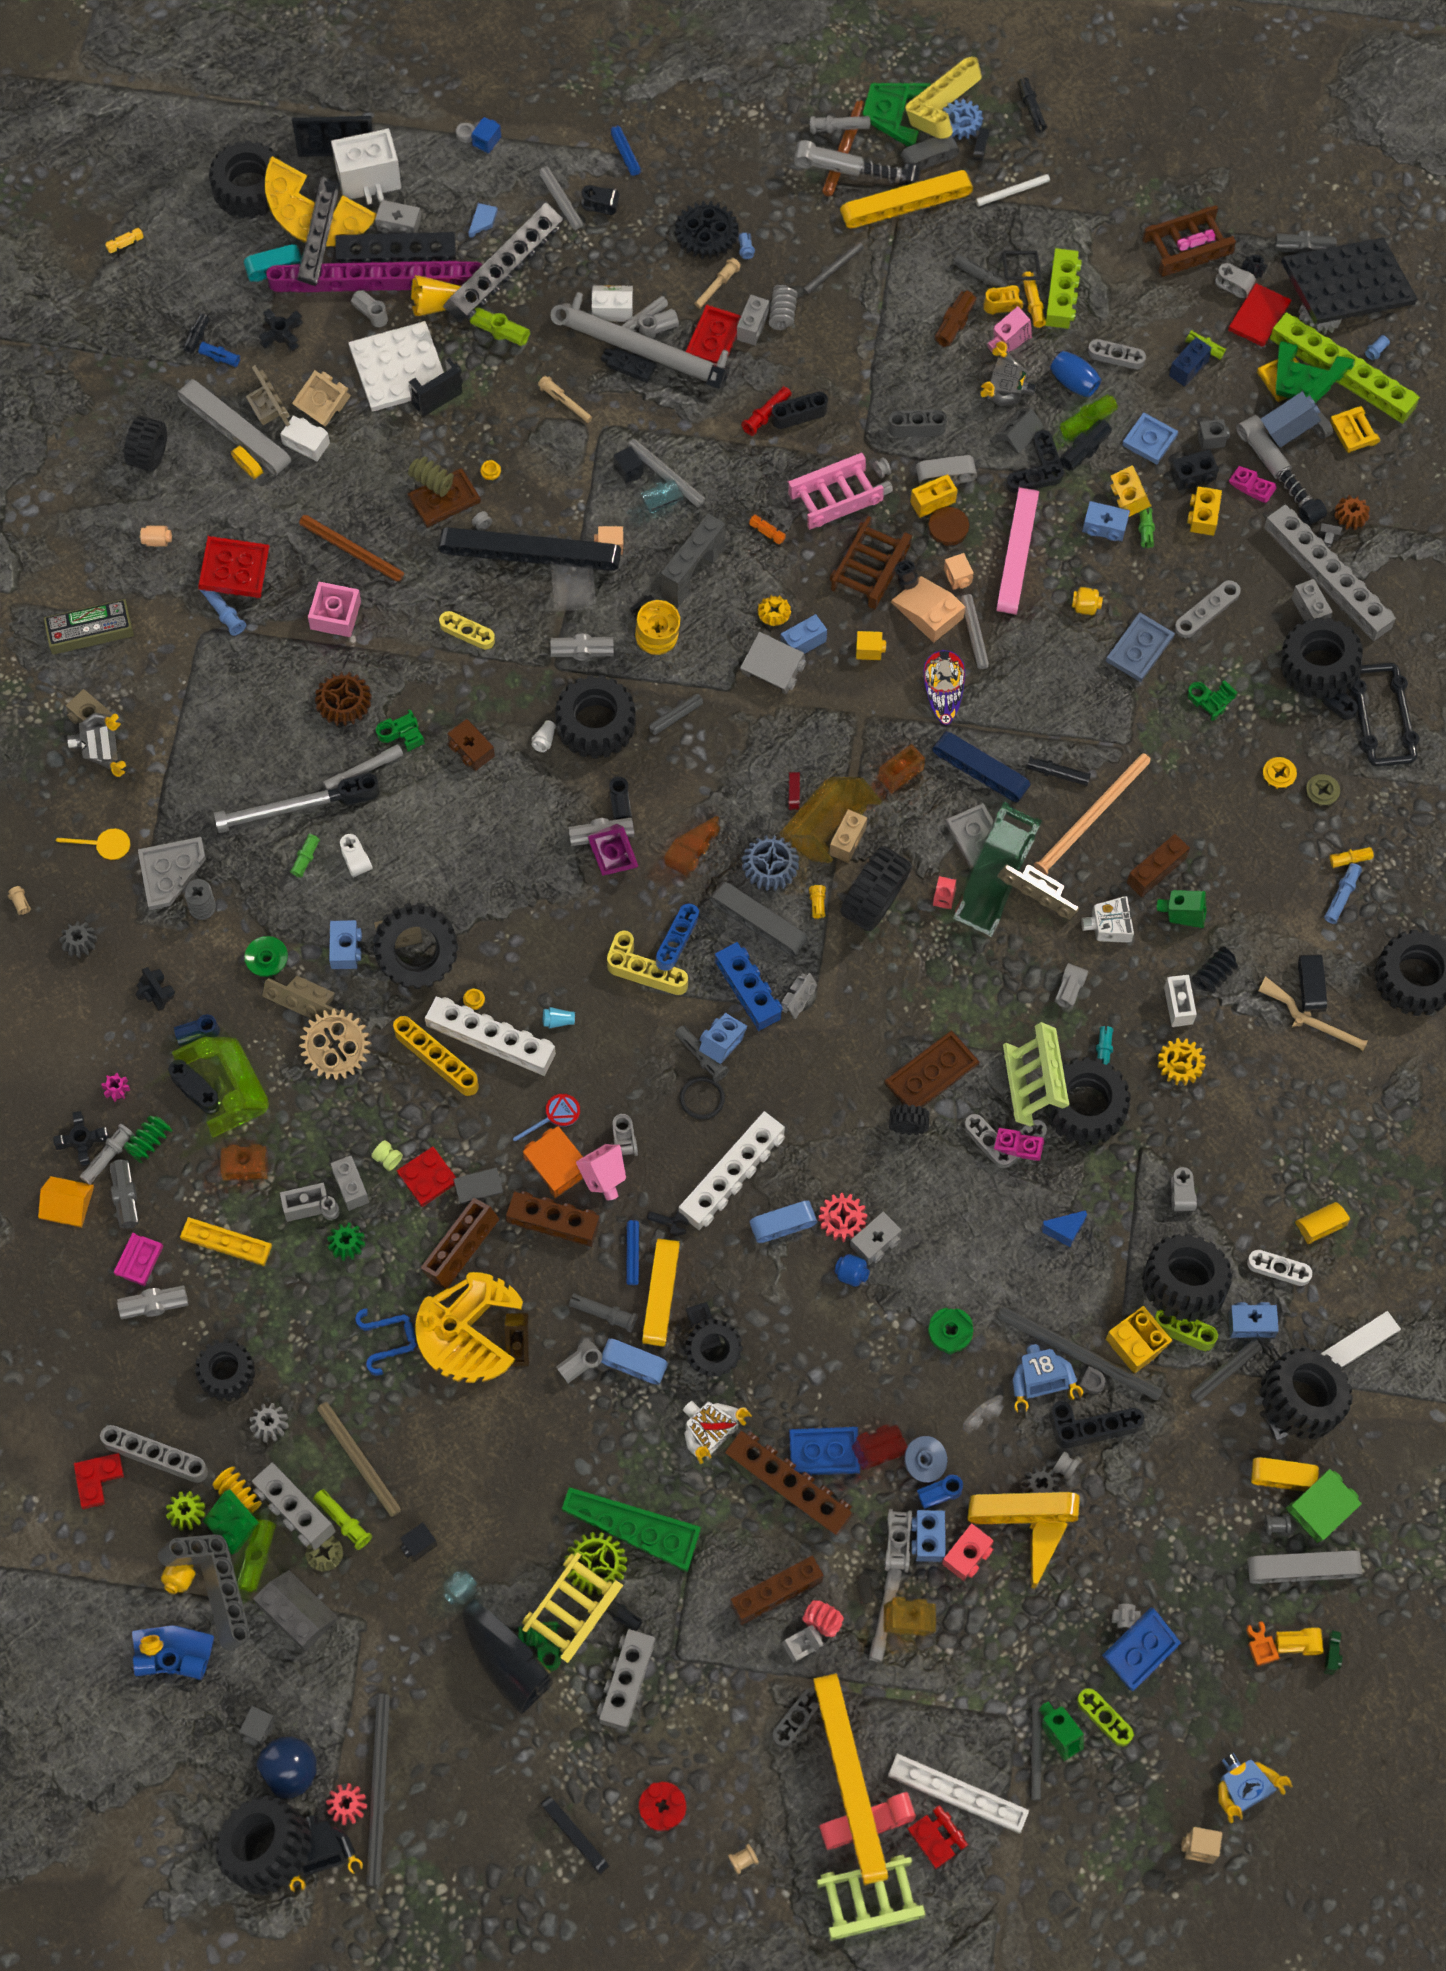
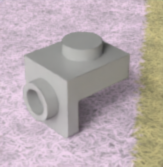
M813 1625L808 1626L782 1642L793 1663L823 1646L822 1637Z

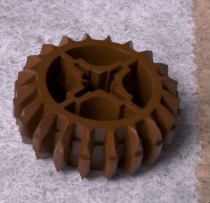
M341 671L339 676L332 673V678L325 677V683H319V689L315 692L317 696L315 697L317 711L320 712L323 719L327 718V722L331 723L334 721L336 726L343 722V725L346 727L349 721L354 725L355 719L357 718L361 721L362 714L367 715V708L371 707L370 701L372 696L369 693L370 688L366 685L364 679L360 680L358 675L352 677L350 671L347 675H344ZM349 689L355 690L360 696H355V693H351ZM327 701L331 702V704L336 705L337 709L329 706Z

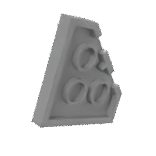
M201 837L138 849L149 910L171 906L206 860Z

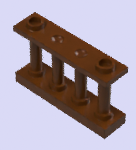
M1217 205L1205 207L1200 211L1145 228L1143 242L1146 243L1153 240L1162 257L1158 270L1161 277L1234 253L1236 240L1233 236L1223 238L1215 222L1218 212ZM1207 223L1209 228L1215 233L1216 242L1205 243L1192 250L1180 251L1179 254L1173 256L1169 255L1161 240V237L1171 234L1177 246V241L1182 239L1179 234L1180 231L1189 229L1191 234L1194 235L1200 233L1197 226Z
M867 516L865 522L859 524L856 538L839 568L833 570L829 581H831V590L834 592L839 583L867 595L866 597L869 598L868 607L876 609L896 574V565L903 561L911 547L912 535L905 532L901 539L890 537L872 529V517ZM866 535L894 547L895 551L892 555H886L863 545L862 542ZM857 551L884 562L886 567L883 571H877L854 561L853 558ZM848 567L875 578L877 583L874 587H868L845 577L844 574Z

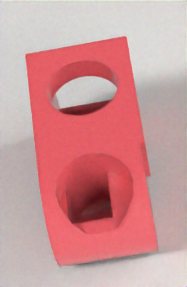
M939 876L933 906L952 910L956 892V879Z

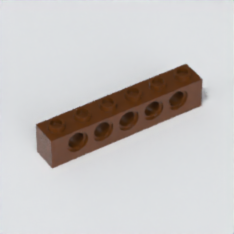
M740 1431L725 1453L821 1525L839 1536L854 1515L850 1511L852 1506L843 1499H840L839 1502L831 1497L833 1492L824 1485L820 1488L813 1484L815 1479L805 1471L802 1474L794 1470L797 1465L786 1457L782 1461L776 1456L778 1451L767 1444L763 1447L758 1443L760 1438L751 1431L747 1433ZM752 1448H758L760 1451V1455L756 1460L749 1459L748 1454ZM773 1461L777 1462V1472L769 1474L767 1472V1465ZM789 1475H794L797 1479L796 1485L788 1488L785 1484V1479ZM807 1489L815 1491V1497L812 1501H805L803 1497ZM827 1502L832 1503L834 1506V1510L830 1515H824L822 1512V1506Z

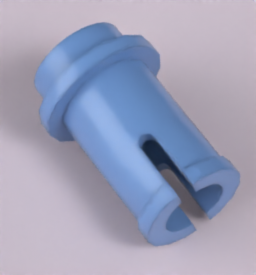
M741 233L738 236L741 248L739 253L744 259H750L755 253V248L751 243V235L749 233Z
M1384 335L1379 336L1372 345L1366 348V356L1371 360L1378 359L1380 353L1390 344L1389 339Z

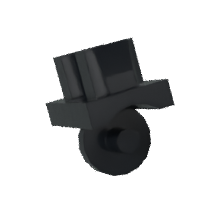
M146 967L142 969L143 975L136 985L139 990L135 996L138 1000L146 999L148 1003L152 1001L159 1011L165 1008L166 1002L174 998L175 991L171 985L160 986V983H163L165 979L160 969L150 971Z

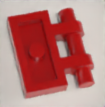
M940 1805L933 1810L938 1818L937 1820L932 1822L928 1815H926L907 1829L935 1870L955 1856L951 1849L952 1845L956 1843L960 1850L968 1846V1843L963 1838L965 1835L961 1829L958 1830L950 1820L952 1818L948 1812L945 1813ZM942 1825L950 1834L947 1840L938 1831V1828Z

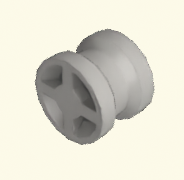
M1064 1452L1053 1471L1063 1474L1064 1478L1069 1481L1080 1461L1077 1459L1073 1460L1069 1457L1068 1453Z

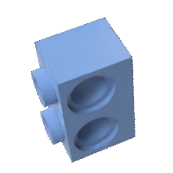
M725 1013L720 1019L716 1018L709 1031L705 1030L700 1037L702 1043L699 1051L721 1064L740 1044L747 1026Z
M917 1510L916 1517H912V1531H916V1540H912V1554H916V1561L943 1562L945 1558V1511ZM929 1520L933 1522L934 1527L926 1529L923 1527L922 1522ZM930 1543L934 1546V1550L926 1552L923 1550L922 1545Z

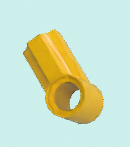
M1320 1628L1276 1632L1275 1645L1278 1653H1303V1655L1310 1656L1324 1653L1322 1631Z

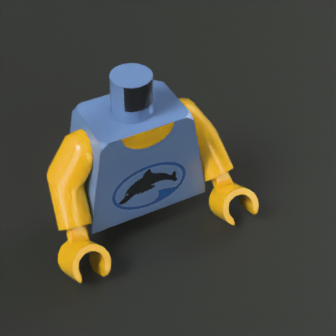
M1234 1753L1222 1760L1229 1772L1220 1779L1218 1802L1228 1815L1229 1823H1233V1816H1239L1240 1820H1242L1243 1811L1272 1795L1277 1790L1276 1787H1278L1282 1795L1286 1794L1283 1786L1288 1785L1290 1788H1293L1287 1776H1280L1274 1770L1259 1762L1249 1760L1241 1765Z

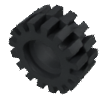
M907 1104L892 1107L890 1109L889 1128L891 1131L894 1130V1132H900L903 1135L905 1133H908V1135L924 1134L929 1130V1110L922 1108V1106H907Z

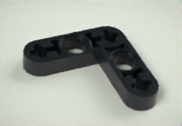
M1040 430L1034 436L1033 443L1041 466L1009 474L1006 480L1008 491L1018 493L1019 488L1034 490L1057 485L1062 481L1064 469L1050 432ZM1040 438H1043V440H1046V445H1045L1046 447H1045V448H1043V447H1044V444H1043V441L1040 440ZM1045 454H1051L1053 455L1054 459L1051 461H1047L1043 458V456ZM1051 472L1058 474V476L1054 477V475L1051 474ZM1037 475L1040 477V481L1032 482L1029 477ZM1015 480L1019 485H1015L1012 481Z

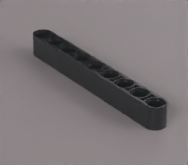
M443 528L438 545V550L447 555L607 571L618 569L622 550L620 546L611 543L459 528Z

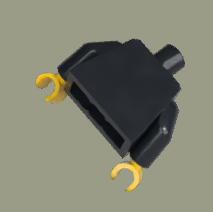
M317 1816L305 1818L309 1825L308 1830L311 1831V1840L309 1841L311 1849L310 1853H307L306 1856L308 1858L306 1865H302L300 1869L302 1877L346 1863L345 1858L349 1860L348 1870L351 1873H354L351 1869V1863L354 1861L358 1862L362 1869V1862L355 1858L356 1852L347 1834L337 1827L331 1828L328 1821L319 1823ZM300 1875L298 1877L294 1876L290 1889L295 1892L294 1883L300 1881L302 1884L301 1888L304 1890L306 1887L305 1881L300 1878Z

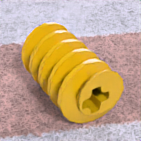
M235 1467L224 1470L213 1482V1487L215 1490H219L218 1494L220 1497L224 1491L231 1489L250 1513L256 1511L262 1505V1502H253L257 1497L256 1494L248 1496L251 1487L242 1488L246 1483L245 1479L237 1481L241 1474L238 1472L232 1475Z

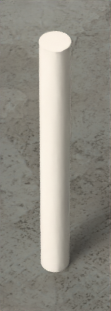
M1046 174L980 197L975 200L976 205L979 207L1050 182V178Z

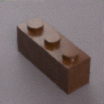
M1174 834L1129 873L1127 884L1142 898L1187 859L1190 847Z

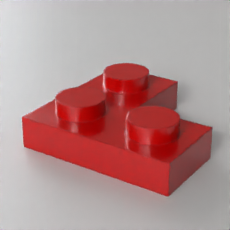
M119 1453L74 1463L81 1508L87 1509L104 1505L105 1499L102 1482L124 1477Z

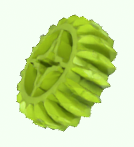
M591 1532V1539L587 1540L586 1536L582 1535V1543L578 1540L574 1541L576 1549L573 1547L568 1548V1552L574 1556L577 1552L582 1555L580 1560L596 1575L608 1574L609 1576L603 1579L607 1583L610 1581L613 1584L615 1579H624L620 1572H626L627 1567L621 1564L627 1562V1557H620L625 1553L624 1548L617 1549L620 1545L619 1541L611 1544L612 1536L609 1535L606 1540H603L604 1534L600 1532L599 1538H595L594 1532ZM600 1547L595 1553H583L589 1548ZM607 1551L615 1559L614 1569L609 1567V1564L604 1561ZM600 1558V1567L597 1566V1568L593 1567L592 1569V1561L594 1560L595 1562V1560ZM572 1569L567 1575L568 1579L575 1578L572 1582L574 1587L581 1583L580 1592H583L587 1587L588 1595L593 1594V1589H597L598 1595L602 1594L601 1589Z

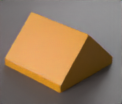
M50 1176L40 1190L38 1218L82 1228L94 1185Z

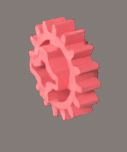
M843 1193L840 1194V1198L832 1195V1201L825 1200V1207H820L821 1215H819V1221L823 1222L820 1228L821 1230L827 1228L826 1236L833 1234L834 1241L841 1237L842 1242H845L846 1237L849 1236L852 1239L854 1233L858 1234L861 1231L860 1228L866 1227L864 1220H867V1214L863 1213L865 1206H859V1198L853 1201L852 1194L848 1198H844ZM841 1211H843V1215L846 1219L844 1224L840 1217ZM851 1224H855L852 1228L848 1229Z

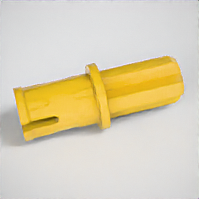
M1371 847L1354 851L1348 849L1344 853L1330 855L1331 866L1335 868L1371 860L1374 857Z

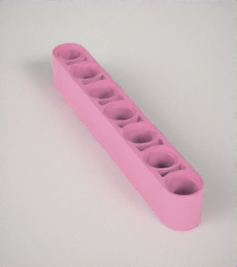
M1019 488L996 610L998 612L1017 615L1039 495L1037 490Z

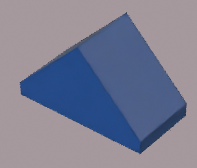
M1085 1210L1043 1221L1042 1233L1071 1247L1086 1220L1087 1212Z

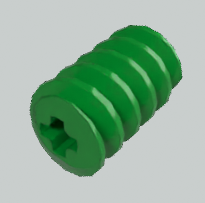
M148 1116V1123L143 1122L141 1124L143 1130L137 1129L135 1131L137 1137L131 1136L129 1139L131 1143H124V1148L128 1154L142 1164L141 1157L150 1158L147 1150L155 1152L152 1145H161L158 1138H167L164 1131L166 1130L171 1133L173 1131L165 1121L157 1116Z

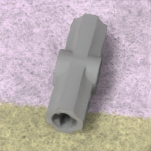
M581 633L576 634L573 638H551V657H573L576 660L585 661L593 656H614L613 637H591L588 634Z
M599 818L593 820L590 824L568 827L571 846L590 844L587 836L615 824L624 827L628 838L634 837L632 818L612 821L606 818Z
M184 1285L164 1290L159 1288L147 1289L141 1292L140 1295L117 1299L121 1320L141 1315L148 1317L163 1314L165 1310L188 1306Z

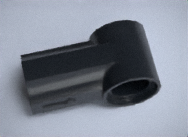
M614 777L609 785L613 819L632 818L628 782L623 777ZM622 787L624 790L621 792H617L614 790V788Z

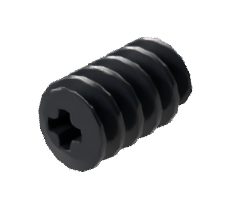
M1220 947L1213 957L1209 958L1208 962L1202 966V969H1199L1192 976L1193 983L1203 991L1215 993V986L1221 987V981H1227L1226 975L1231 976L1233 974L1232 969H1238L1234 954L1226 947Z

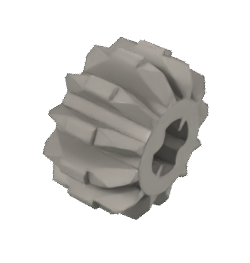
M271 1403L269 1408L262 1404V1410L254 1409L253 1412L256 1416L249 1419L253 1423L250 1426L251 1432H256L255 1437L257 1439L263 1436V1441L267 1442L269 1437H272V1440L276 1442L277 1434L280 1436L285 1435L282 1429H286L289 1426L285 1422L288 1416L283 1413L281 1406L275 1409L274 1403ZM268 1419L273 1421V1424L270 1423V1426L265 1425V1421L268 1423Z

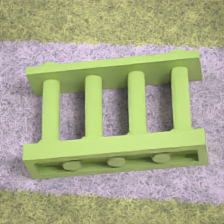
M1042 1022L1035 1025L1036 1038L1018 1048L1008 1043L1003 1044L1015 1121L1029 1127L1034 1125L1032 1113L1044 1106L1052 1104L1062 1109L1069 1106L1056 1028ZM1038 1047L1039 1057L1023 1065L1022 1056ZM1042 1066L1043 1076L1027 1085L1025 1075ZM1045 1085L1046 1096L1030 1104L1029 1094Z
M904 1855L890 1858L891 1862L885 1863L887 1871L896 1870L904 1901L903 1910L894 1912L893 1908L890 1909L884 1881L875 1882L874 1885L881 1911L879 1912L880 1916L872 1918L866 1912L858 1878L862 1877L860 1870L835 1875L834 1872L821 1875V1879L817 1880V1887L826 1886L834 1919L833 1927L828 1930L831 1941L925 1917L923 1905L917 1906L913 1902L905 1867L910 1866L912 1863L911 1857L905 1858ZM845 1881L850 1883L858 1916L856 1917V1922L848 1924L843 1919L835 1884Z

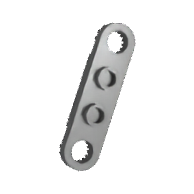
M1234 581L1223 582L1177 620L1175 633L1185 639L1193 636L1239 598L1240 586ZM1227 587L1233 588L1235 594L1228 595L1224 590ZM1183 623L1189 624L1191 630L1184 631L1180 626Z

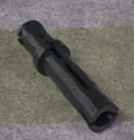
M1027 77L1023 78L1024 84L1021 78L1018 80L1017 85L1022 93V101L1026 104L1033 121L1035 131L1041 132L1040 125L1042 130L1045 131L1047 124L1036 100V92L1032 90Z
M1032 756L1029 758L1026 769L1044 773V776L1047 777L1050 775L1088 786L1091 773L1052 763V760L1045 761Z

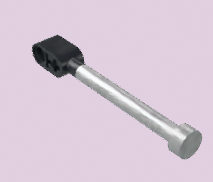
M371 773L362 774L341 780L338 788L225 814L224 810L214 812L218 832L229 831V826L338 800L347 805L372 800L380 792L378 779ZM367 785H374L372 788H365Z

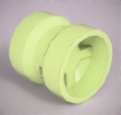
M386 1140L382 1141L372 1153V1158L377 1162L383 1163V1167L388 1171L393 1170L403 1157V1154L398 1150H393L391 1144Z

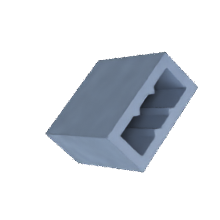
M1301 392L1261 418V421L1281 448L1320 422L1321 419L1318 414L1321 411L1310 395L1306 397Z

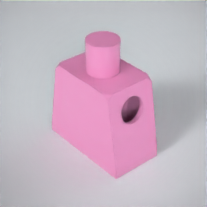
M605 1144L576 1161L591 1192H603L607 1201L618 1197L616 1185L626 1179L620 1145Z

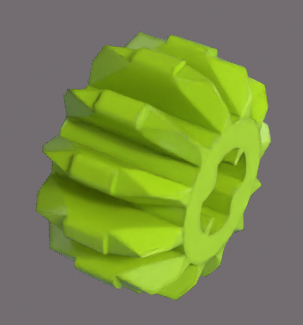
M188 1491L186 1497H184L182 1492H179V1499L175 1497L170 1498L173 1504L166 1506V1509L170 1511L166 1514L168 1520H172L171 1525L173 1527L179 1525L180 1531H183L186 1525L189 1530H193L192 1524L195 1522L199 1526L201 1522L198 1518H203L206 1515L205 1512L201 1511L205 1508V1504L200 1502L201 1498L199 1495L193 1497L191 1491ZM189 1507L190 1512L188 1513L186 1511L187 1514L183 1515L181 1512L182 1509H184L185 1511V1508Z

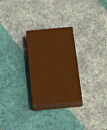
M951 1030L887 1078L884 1084L902 1104H907V1106L915 1105V1107L922 1106L923 1108L977 1067L980 1062Z

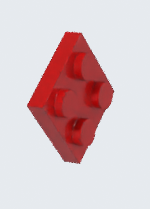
M433 1146L397 1170L398 1176L421 1207H424L455 1186L454 1178L456 1176Z

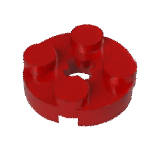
M668 1782L652 1783L644 1790L639 1800V1812L644 1823L655 1831L665 1832L677 1827L683 1821L686 1814V1801L684 1794L677 1786ZM664 1800L666 1805L669 1806V1810H664L663 1813H660L656 1804Z

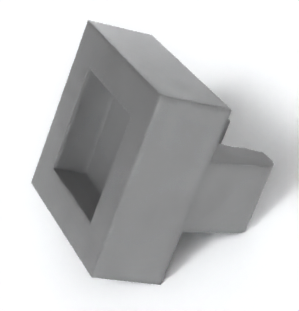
M1322 523L1318 537H1323L1325 546L1330 548L1333 540H1339L1342 527Z

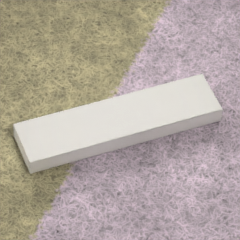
M1386 1311L1321 1354L1324 1356L1326 1354L1329 1355L1334 1363L1338 1362L1343 1368L1398 1333L1401 1328L1390 1313Z

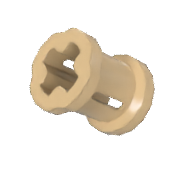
M747 1844L746 1848L740 1852L728 1855L737 1874H740L741 1870L749 1865L759 1863L750 1844Z

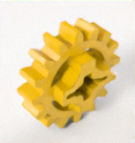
M1176 1038L1175 1044L1168 1041L1167 1047H1162V1053L1158 1055V1060H1160L1158 1068H1163L1161 1075L1167 1074L1168 1082L1174 1079L1175 1085L1182 1081L1184 1086H1186L1188 1080L1194 1083L1196 1077H1201V1070H1204L1206 1065L1202 1062L1205 1061L1206 1057L1200 1055L1202 1048H1195L1196 1042L1190 1045L1188 1044V1039L1181 1043L1180 1039ZM1169 1054L1171 1055L1170 1063H1168L1167 1057ZM1195 1060V1062H1196V1067H1195L1194 1070H1193V1068H1192V1067H1193L1192 1063H1193V1061Z

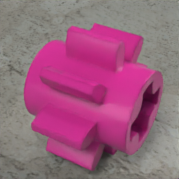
M118 1073L111 1077L107 1075L106 1083L101 1084L102 1088L106 1090L104 1092L105 1097L111 1096L114 1102L120 1098L125 1099L126 1091H130L129 1085H125L128 1082L126 1076L121 1079Z

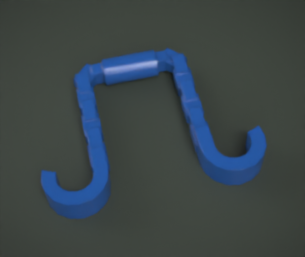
M362 1309L356 1315V1324L364 1331L401 1321L405 1322L404 1329L410 1345L373 1354L367 1360L368 1371L372 1375L380 1376L383 1374V1371L380 1368L374 1369L372 1367L373 1362L414 1351L417 1343H415L417 1339L413 1323L410 1322V1317L403 1314L364 1324L361 1322V1319L367 1316L368 1309Z

